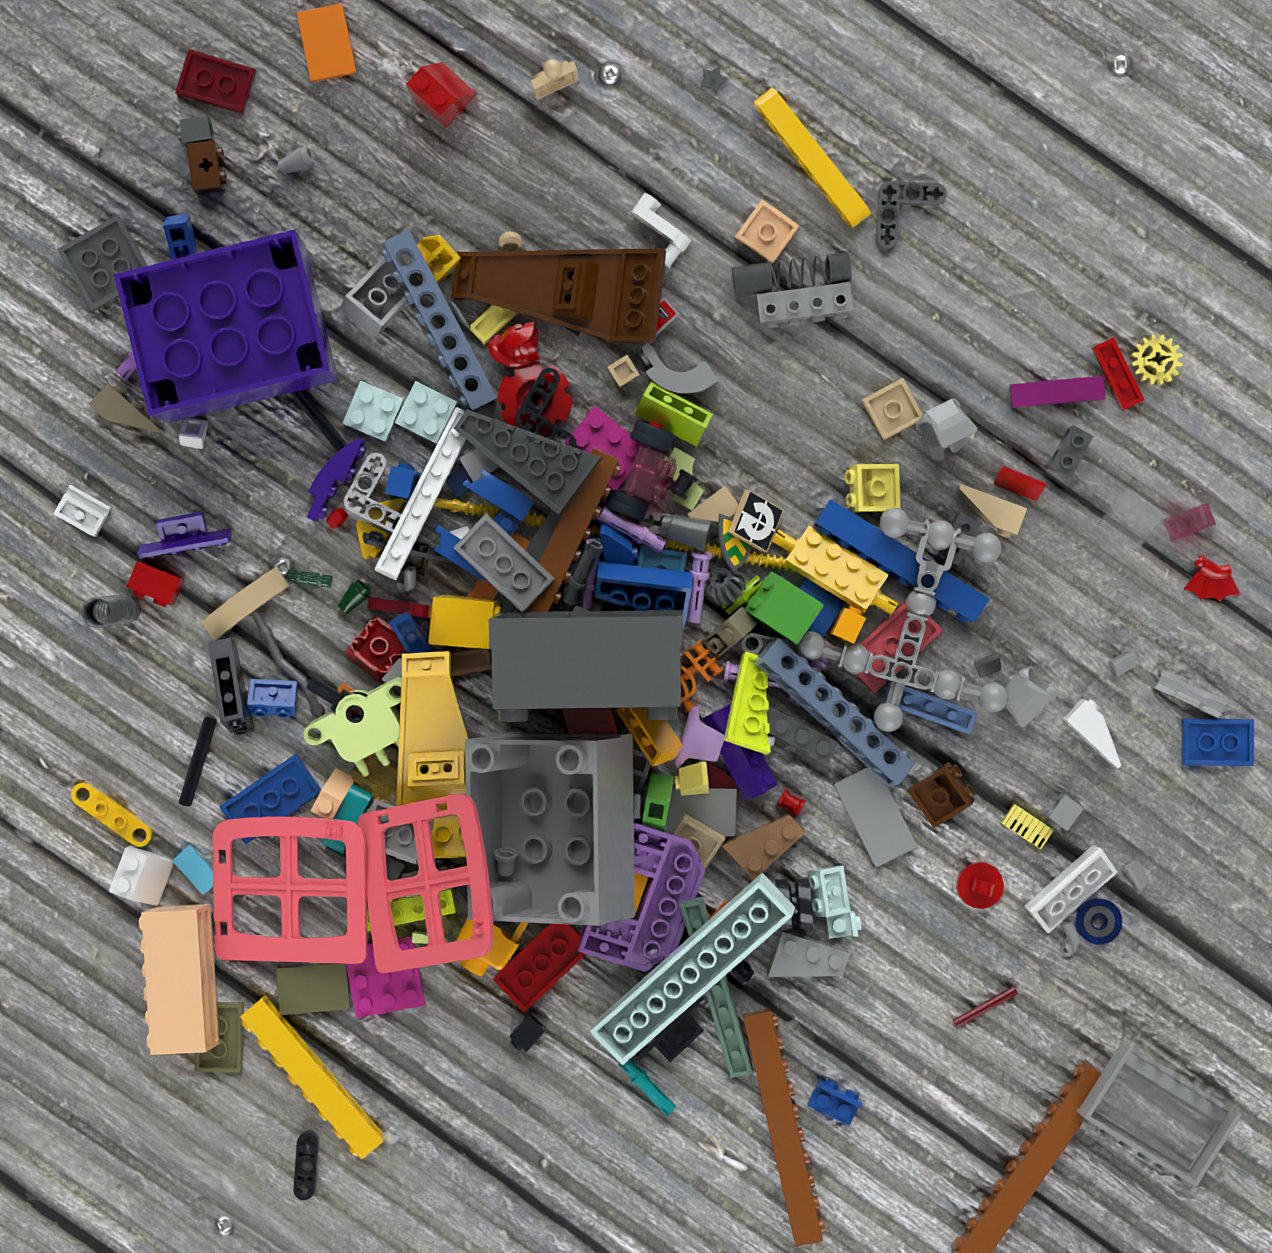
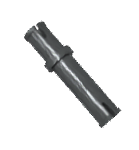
M596 540L588 542L574 574L569 577L568 587L562 596V600L566 604L575 605L580 592L586 588L587 578L603 549V545Z

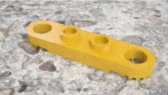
M83 782L73 787L71 798L76 805L132 845L142 847L150 843L153 837L151 827L96 789L92 784ZM81 788H86L89 791L90 795L86 801L78 798L77 794ZM138 828L146 832V839L144 841H138L134 836V832Z

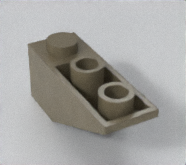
M107 383L89 403L94 410L108 421L160 434L165 432L160 428L162 423L156 418L145 415L142 412L145 408L136 400L129 401L125 397L127 392L117 384L112 386Z

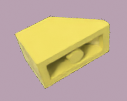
M706 761L679 768V775L675 776L676 790H681V796L709 794Z

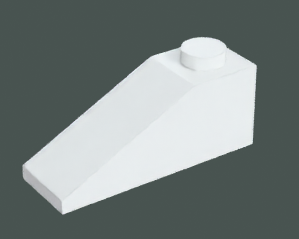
M1081 699L1062 720L1112 767L1118 769L1121 763L1104 717L1098 712L1101 708L1091 699L1089 701Z

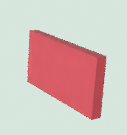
M906 601L859 644L866 647L869 652H873V655L882 654L894 658L903 624L909 617L906 615L908 612ZM930 616L928 621H924L925 632L919 652L943 631ZM918 620L909 622L908 630L910 632L916 633L920 631L921 623ZM905 643L901 648V652L908 656L915 651L912 643ZM876 659L872 663V668L880 672L884 670L886 664L883 660ZM901 665V666H898V667L895 669V675H896L904 666H902V665ZM870 671L867 674L864 672L856 674L874 694L889 681L872 675Z

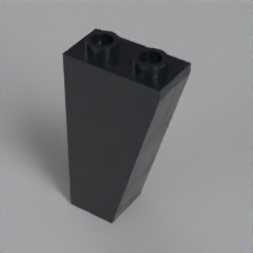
M232 638L208 642L220 723L231 734H246L248 730L254 729V724L247 706L248 696L237 645Z

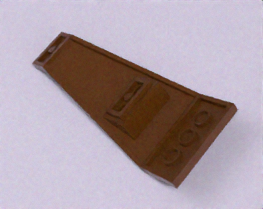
M666 250L457 252L461 259L455 266L451 298L456 300H478L614 343H655Z

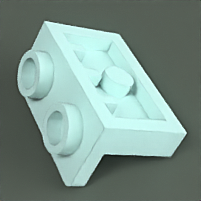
M844 866L808 870L812 909L816 917H831L851 912Z

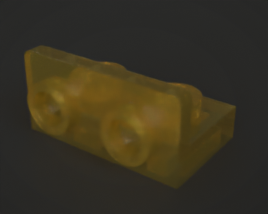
M373 753L363 758L370 772L368 776L364 777L356 765L351 769L350 773L354 775L352 779L361 786H364V784L372 789L371 793L380 800L383 798L388 800L397 789L398 770L391 764L383 766L376 754Z

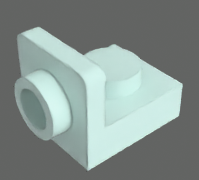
M854 911L826 917L829 939L845 936L857 937V930H861L860 916H855Z

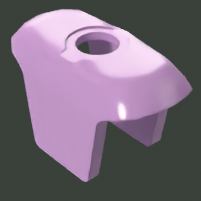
M699 705L693 707L688 714L683 734L680 738L683 747L674 759L676 768L678 769L688 758L714 762L718 760L724 742V735L700 721Z

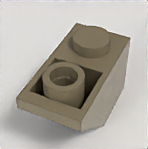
M741 607L702 642L718 659L751 631L757 623Z

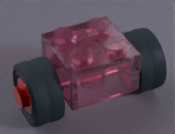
M636 420L630 438L645 445L644 447H639L624 487L626 493L611 489L604 504L605 507L628 520L630 517L643 521L649 507L647 501L634 496L637 495L660 503L661 499L664 500L669 490L667 486L669 478L674 476L677 469L676 459L652 450L656 448L666 453L669 452L675 438L673 433L663 430V425L653 421L647 424Z

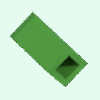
M651 772L642 825L665 832L674 776Z

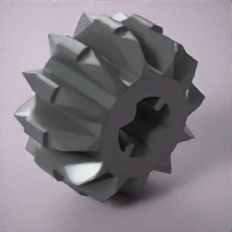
M727 565L721 570L717 568V572L710 574L711 579L706 581L708 595L719 605L725 604L727 606L730 601L736 602V598L742 597V591L747 589L744 575L738 569L732 572Z

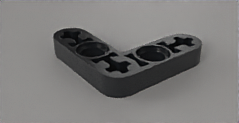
M545 368L538 374L515 413L514 422L518 428L532 432L530 429L533 426L528 423L522 425V420L519 418L520 415L529 413L531 421L536 422L537 418L540 419L532 433L540 435L539 428L547 424L552 429V433L548 437L549 439L553 440L558 430L560 434L557 436L561 439L568 437L571 446L576 448V439L572 434L540 416L560 382V375L557 370ZM552 372V378L555 381L554 383L550 382L547 384L545 389L550 390L547 394L543 389L536 386L538 383L540 386H543L546 381L543 375ZM534 392H540L543 395V403L539 406L531 402V395Z

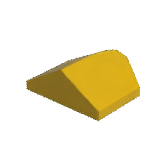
M441 235L424 237L417 244L437 284L452 272L461 259ZM415 275L422 282L421 277Z

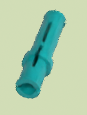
M632 1058L623 1065L619 1062L618 1066L629 1076L631 1083L637 1085L665 1116H668L676 1108V1104L650 1079L647 1071L641 1069Z

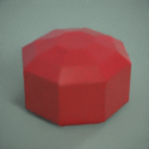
M338 508L330 513L326 522L332 529H336L349 518V514L346 513L344 508Z

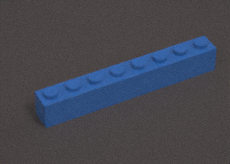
M832 499L827 502L814 523L818 526L817 531L827 537L831 534L838 539L837 543L846 549H849V547L858 551L856 555L867 562L871 559L877 563V568L887 574L889 571L897 576L895 580L902 585L908 587L911 584L918 587L919 563L915 559L916 552L894 538L885 535L883 531ZM943 571L937 588L933 590L936 592L934 595L937 601L936 606L946 612L949 609L957 613L955 617L965 624L969 621L975 623L990 600L946 571ZM926 574L921 578V585L928 588L934 584V577L930 574Z

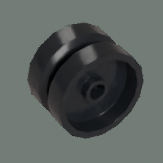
M796 878L794 881V893H791L790 882L787 879L775 880V887L795 906L793 916H796L799 929H812L813 915L809 878ZM793 916L779 928V932L792 930L794 925Z

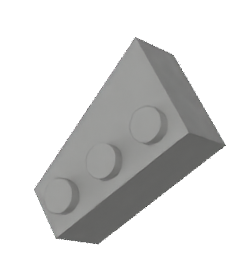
M780 931L767 975L768 977L843 976L850 953L847 949L791 931Z

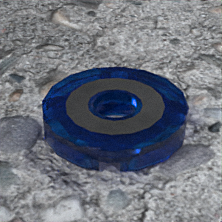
M1092 898L1079 906L1076 912L1075 927L1078 934L1085 941L1095 945H1104L1112 942L1119 935L1122 928V915L1113 902L1104 898ZM1096 915L1104 917V924L1101 927L1093 926L1092 920Z

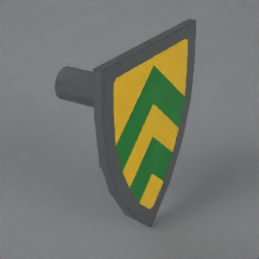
M719 514L718 536L714 537V542L716 545H720L723 553L722 558L725 559L731 571L734 572L746 561L752 546L728 533L733 518Z

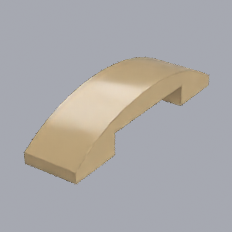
M275 567L230 598L201 623L213 640L217 641L233 629L236 624L267 601L272 600L290 585L277 567Z

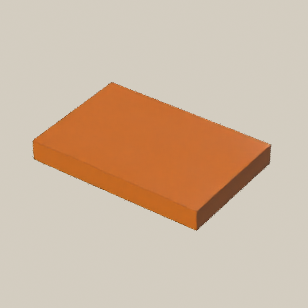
M343 4L297 12L311 83L357 74Z

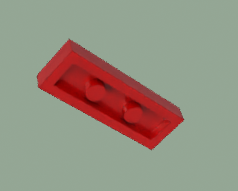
M1114 337L1091 348L1122 411L1145 400Z

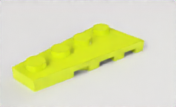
M745 651L741 657L724 741L767 755L770 753V744H768L770 727L769 723H767L769 700H767L766 695L768 674L754 662L758 655Z

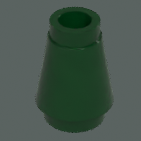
M359 579L351 582L338 607L344 613L349 614L369 598L371 589Z

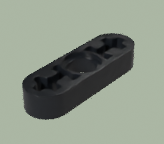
M311 1130L302 1132L297 1139L293 1192L299 1200L310 1199L316 1190L319 1137ZM307 1136L310 1137V1141H314L309 1147V1153H314V1155L308 1153L301 1155V1152L305 1153L306 1143H302V1141ZM303 1159L310 1160L313 1164L312 1170L303 1171L300 1167V1162ZM304 1177H308L306 1186L311 1188L306 1194H303V1190L299 1189L303 1185Z

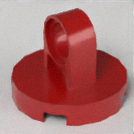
M974 862L961 870L957 877L956 888L964 903L972 908L984 909L993 906L999 901L1003 894L1004 882L1002 875L995 867L985 862Z

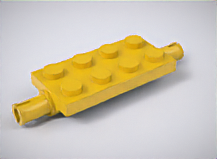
M808 526L802 537L797 540L780 529L773 537L772 543L789 552V556L784 563L785 565L851 606L861 610L863 613H865L869 605L872 606L874 604L891 616L899 604L881 593L882 590L880 588L888 577L887 573L811 526Z

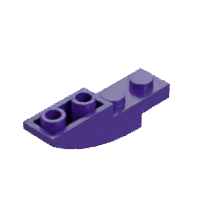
M358 438L338 451L321 469L308 493L315 495L316 498L306 518L315 522L325 518L329 509L326 506L329 498H334L339 487L336 485L337 481L346 484L348 480L352 481L357 470L354 466L357 460H361L366 452L365 441Z

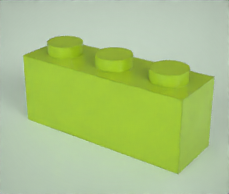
M650 382L635 411V415L648 422L653 421L663 425L665 431L673 433L675 436L696 447L713 416L712 413L653 382Z

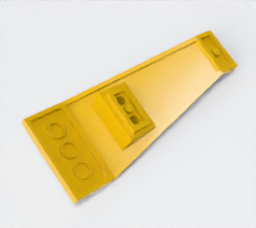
M449 651L402 654L396 806L452 794H466L465 739H469L451 679V654ZM452 766L451 772L446 773L445 768ZM424 767L429 768V771L426 774L421 773V770ZM447 802L439 804L440 812L448 810ZM453 814L434 818L435 821L431 831L434 859L466 857L462 831L457 815Z

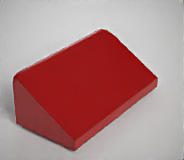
M1005 466L999 468L994 480L996 486L1032 500H1037L1046 487V482Z

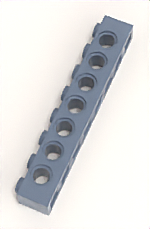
M409 229L383 242L384 249L381 252L387 263L392 262L395 268L392 272L398 284L403 283L406 289L403 293L409 305L414 304L417 310L414 313L420 326L425 325L429 332L425 335L432 347L436 346L440 354L437 355L441 366L448 368L451 374L448 376L452 387H458L461 393L459 400L463 408H469V410L474 411L495 400L497 396ZM401 254H407L411 258V263L409 265H402L399 263L398 257ZM412 275H418L422 279V284L420 286H413L410 284L409 278ZM423 296H429L433 300V305L426 308L421 305L420 299ZM441 317L444 321V326L440 329L433 327L431 323L432 318ZM452 338L455 341V348L451 350L444 348L442 344L443 339ZM455 359H463L466 362V368L462 371L455 369L453 365ZM468 379H472L477 383V389L473 392L465 388L464 384Z
M777 638L771 641L754 661L887 786L899 785L915 765L910 760L907 752L898 749L893 744L891 737L882 734L871 719L865 718L860 713L859 708L855 704L843 698L842 692L836 687L829 685L825 681V676L818 671H814L808 665L807 659L797 655L786 640ZM782 659L787 661L788 669L782 666ZM799 675H802L804 677V685L800 683ZM817 690L822 694L821 701L816 697ZM834 706L839 710L838 717L833 713ZM851 722H853L856 726L855 732H853L850 728ZM868 737L872 740V748L867 744ZM885 753L889 756V763H886L884 760Z

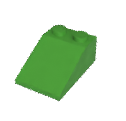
M770 572L763 580L759 590L749 600L745 611L763 624L798 644L824 607V604L784 578Z

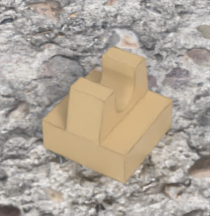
M628 355L607 367L620 388L640 376Z

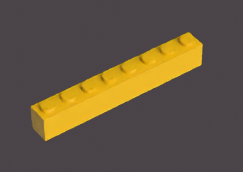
M266 995L240 1016L243 1020L241 1023L248 1032L252 1031L257 1036L256 1040L261 1048L269 1050L273 1055V1062L279 1068L283 1067L286 1070L290 1082L295 1086L298 1084L303 1090V1097L309 1103L313 1102L318 1108L319 1116L324 1121L328 1120L333 1125V1132L338 1138H344L349 1144V1151L355 1157L365 1158L384 1141L386 1137L285 1017L280 1015L279 1010Z

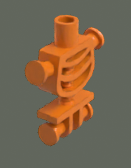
M701 640L689 648L697 653V658L694 659L688 650L684 652L693 663L687 669L681 666V669L684 671L681 673V685L685 691V696L681 697V703L685 708L684 713L697 706L696 704L693 705L689 698L695 694L697 689L693 677L695 673L700 672L709 682L711 678L704 671L707 667L713 672V677L724 669L723 666L720 667L715 662V656L712 659L709 658L707 653L710 650H705L700 644ZM701 658L707 662L702 667L698 663ZM688 679H691L693 686L690 693H688L685 683Z

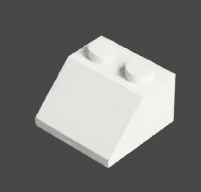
M128 846L124 850L109 892L132 901L158 906L174 862L136 846Z

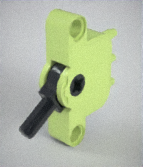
M312 677L306 688L331 703L332 707L330 710L332 711L313 720L304 731L305 741L310 745H319L331 739L340 756L348 762H354L364 777L368 776L370 772L363 758L373 753L376 754L383 766L389 765L390 761L383 748L394 742L399 748L400 713L395 705L401 702V695L395 694L392 686L397 685L401 687L402 678H394L369 692L364 690L348 692L345 689L338 692L317 678ZM356 707L360 709L358 715L354 714ZM311 728L319 729L321 731V736H314L311 732Z

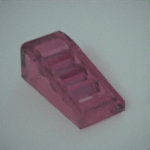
M1208 503L1163 519L1171 541L1216 525ZM1204 510L1208 523H1203L1199 511ZM1195 513V516L1199 524V526L1197 527L1195 526L1193 518L1191 516V514ZM1185 516L1187 517L1189 525L1191 527V529L1187 530V527L1183 519V517ZM1175 520H1179L1183 532L1179 533Z

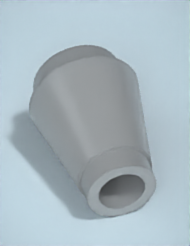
M299 147L278 161L279 168L283 174L310 169L311 165L315 164L314 157L308 147Z

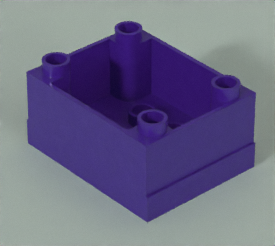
M295 229L114 274L147 412L153 418H159L171 423L339 381L306 245L300 239Z

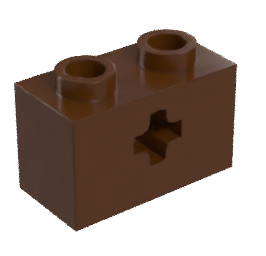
M215 140L187 144L193 191L197 195L225 191L224 184H227V174L225 170H222L221 161H224L223 148L219 147ZM207 163H210L213 166L209 167V172H206L204 169L207 168Z

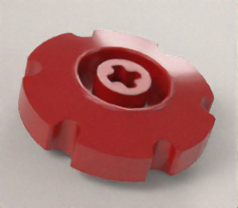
M532 361L530 364L514 367V377L509 378L505 376L498 390L497 399L499 404L505 405L501 416L507 424L517 427L514 422L515 413L538 374L543 370L539 361ZM550 365L548 368L558 371L560 382L540 416L555 424L557 421L566 422L572 409L573 397L565 393V389L570 386L566 377L556 367ZM553 373L544 374L545 383L543 386H540L538 383L536 387L543 389L548 394L550 390L545 388L548 383H554ZM534 392L533 394L542 398L538 400L536 405L539 406L543 403V395L540 392ZM529 413L520 415L521 424L528 423L533 427L530 431L534 432V428L540 422V419L537 418L536 422H533L529 419ZM547 424L539 428L541 436L552 433L551 427Z

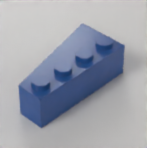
M598 562L595 597L621 606L626 604L635 607V611L682 610V626L685 627L692 590V573Z

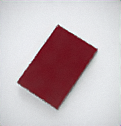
M188 49L175 94L244 115L257 70Z

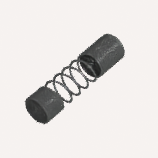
M846 251L844 253L827 254L825 272L820 257L816 255L813 263V274L808 259L804 257L801 264V276L796 261L791 259L789 279L785 265L780 260L777 267V281L770 262L732 267L735 296L772 292V275L776 290L779 291L780 263L783 266L789 289H791L792 262L795 264L800 286L803 288L804 260L807 262L812 284L815 286L817 258L826 285L827 271L831 284L851 281L852 271L849 253Z
M121 594L92 597L84 603L81 612L82 618L87 625L93 628L129 624L136 621L140 616L141 607L139 601L134 596Z

